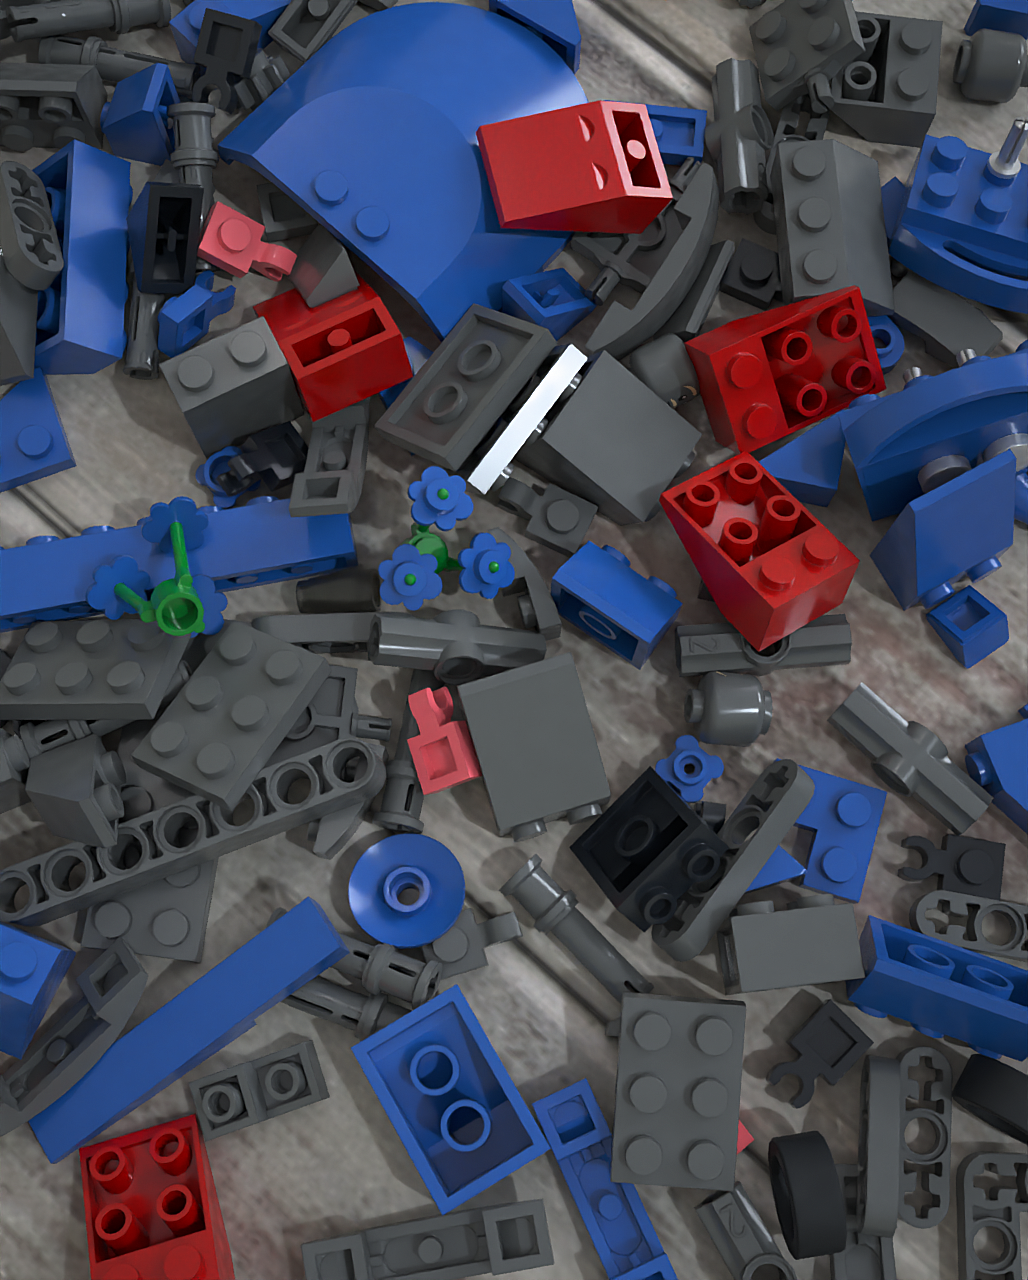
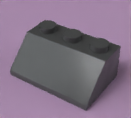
M834 139L778 143L770 177L784 306L855 285L860 288L867 317L893 315L895 306L878 161Z

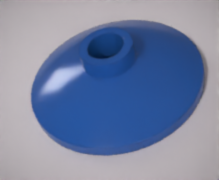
M413 833L393 835L378 841L368 848L355 864L348 886L350 908L361 929L379 943H387L395 948L404 949L421 947L443 936L458 919L464 905L466 892L464 874L454 854L439 841L425 835ZM412 888L420 893L418 900L411 905H404L398 901L400 893L405 889Z

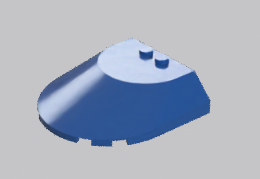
M443 2L412 3L375 12L341 30L217 145L220 158L226 164L230 165L235 160L253 168L293 199L391 285L416 310L442 343L473 303L502 313V287L506 281L543 272L563 251L577 232L501 228L475 132L482 125L589 102L574 73L563 59L545 41L513 20L494 12L462 4Z

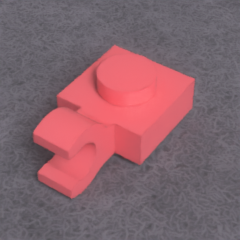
M219 201L211 206L199 236L198 257L240 279L248 273L251 267L263 276L276 282L281 281L283 274L290 275L297 258L294 252L283 246L260 241L265 226Z
M442 687L435 691H431V688H425L408 695L410 710L416 719L420 735L407 739L423 795L435 794L483 776L466 720L451 722L454 705L448 688Z

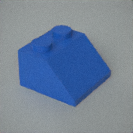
M588 541L552 577L550 594L558 614L641 670L677 619L683 603L676 599L677 593L663 580L655 576H649L646 579L629 567L631 563L628 558L617 549L608 545L600 548L591 541Z

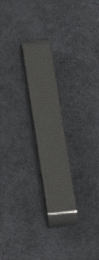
M353 737L339 739L262 769L237 803L238 805L243 800L251 798L255 803L254 815L244 825L235 826L233 822L234 809L230 811L201 796L194 795L118 824L117 844L111 847L101 848L74 841L4 868L0 871V921L26 927L41 926L368 800L378 794L384 786L387 776L385 764L381 757L361 739ZM354 757H366L368 767L364 776L356 782H344L342 772L346 763ZM300 778H310L312 787L306 800L299 804H290L287 794L292 783ZM196 820L199 828L197 838L189 846L181 848L178 841L180 829L187 822ZM140 841L142 845L141 859L134 867L126 869L123 859L125 851L131 844ZM83 862L86 867L84 882L80 887L72 891L69 886L70 873L76 865ZM27 884L30 893L28 903L17 912L14 905L15 895L20 887Z

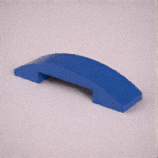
M582 1079L532 1103L609 1280H678L634 1184L610 1181L612 1133L587 1079Z

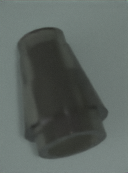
M362 564L309 578L308 580L298 581L296 585L298 609L301 614L380 612L382 598L379 592L381 584L378 572L375 568L364 569Z

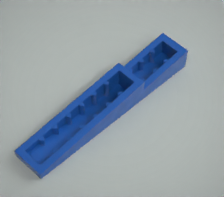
M309 896L113 1043L99 1061L73 1087L45 1110L30 1119L28 1122L50 1163L57 1164L257 1025L254 1019L349 954L350 951L321 905Z

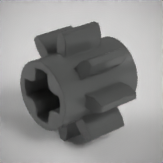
M261 48L256 50L250 79L235 76L233 85L238 94L236 109L243 107L246 110L250 107L253 112L291 76L280 55L275 58L272 55L266 57Z

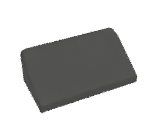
M292 0L268 34L279 47L305 63L329 41L358 0Z
M319 224L297 252V258L290 275H287L306 304L312 308L355 290L357 286H360L345 248L333 234Z
M724 240L710 246L707 258L692 288L677 310L654 334L653 341L669 333L676 334L683 342L699 336L720 290L721 280L732 260L735 250L734 242Z

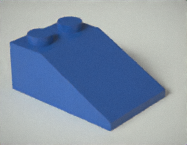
M1011 449L909 502L869 555L904 611L919 602L923 604L925 609H928L955 592L951 586L952 584L967 576L972 583H976L1002 567L998 558L1013 545L1017 458Z
M457 984L351 1047L442 1216L551 1149Z

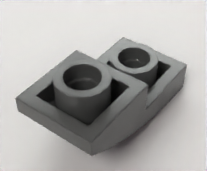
M912 270L893 289L895 312L893 315L887 316L895 325L924 339L925 353L954 368H959L956 356L960 351L963 350L967 361L966 349H973L976 357L988 356L1003 339V332L965 299L923 278Z
M499 527L489 529L488 533L493 535L496 543L504 542L511 550L508 561L514 567L515 576L512 584L501 588L503 597L525 592V595L517 596L518 607L525 629L535 627L539 634H544L545 641L559 638L562 622L549 589L537 568L518 544Z
M367 743L381 757L384 764L387 765L389 755L386 747ZM354 757L348 761L344 782H356L364 776L368 767L366 757ZM376 795L368 800L311 821L309 823L307 840L315 842L313 852L319 858L331 860L357 831Z
M313 1040L304 1041L261 1058L241 1063L189 1082L205 1142L330 1098Z

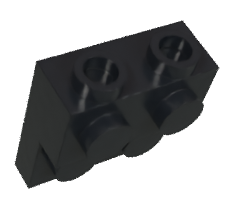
M651 766L569 847L614 907L644 933L652 925L667 922L677 909V900L695 882H703L710 879L719 868L720 857L729 849L713 829Z

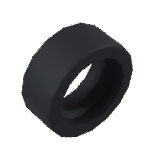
M972 1054L951 1093L953 1099L979 1119L1028 1145V1075L994 1058L982 1054Z
M818 1131L772 1138L768 1147L770 1180L778 1220L790 1254L795 1260L842 1252L846 1249L847 1242L846 1214L837 1170L825 1138Z

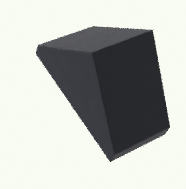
M146 182L129 212L126 221L137 288L141 293L184 294L194 286L204 188L201 185Z

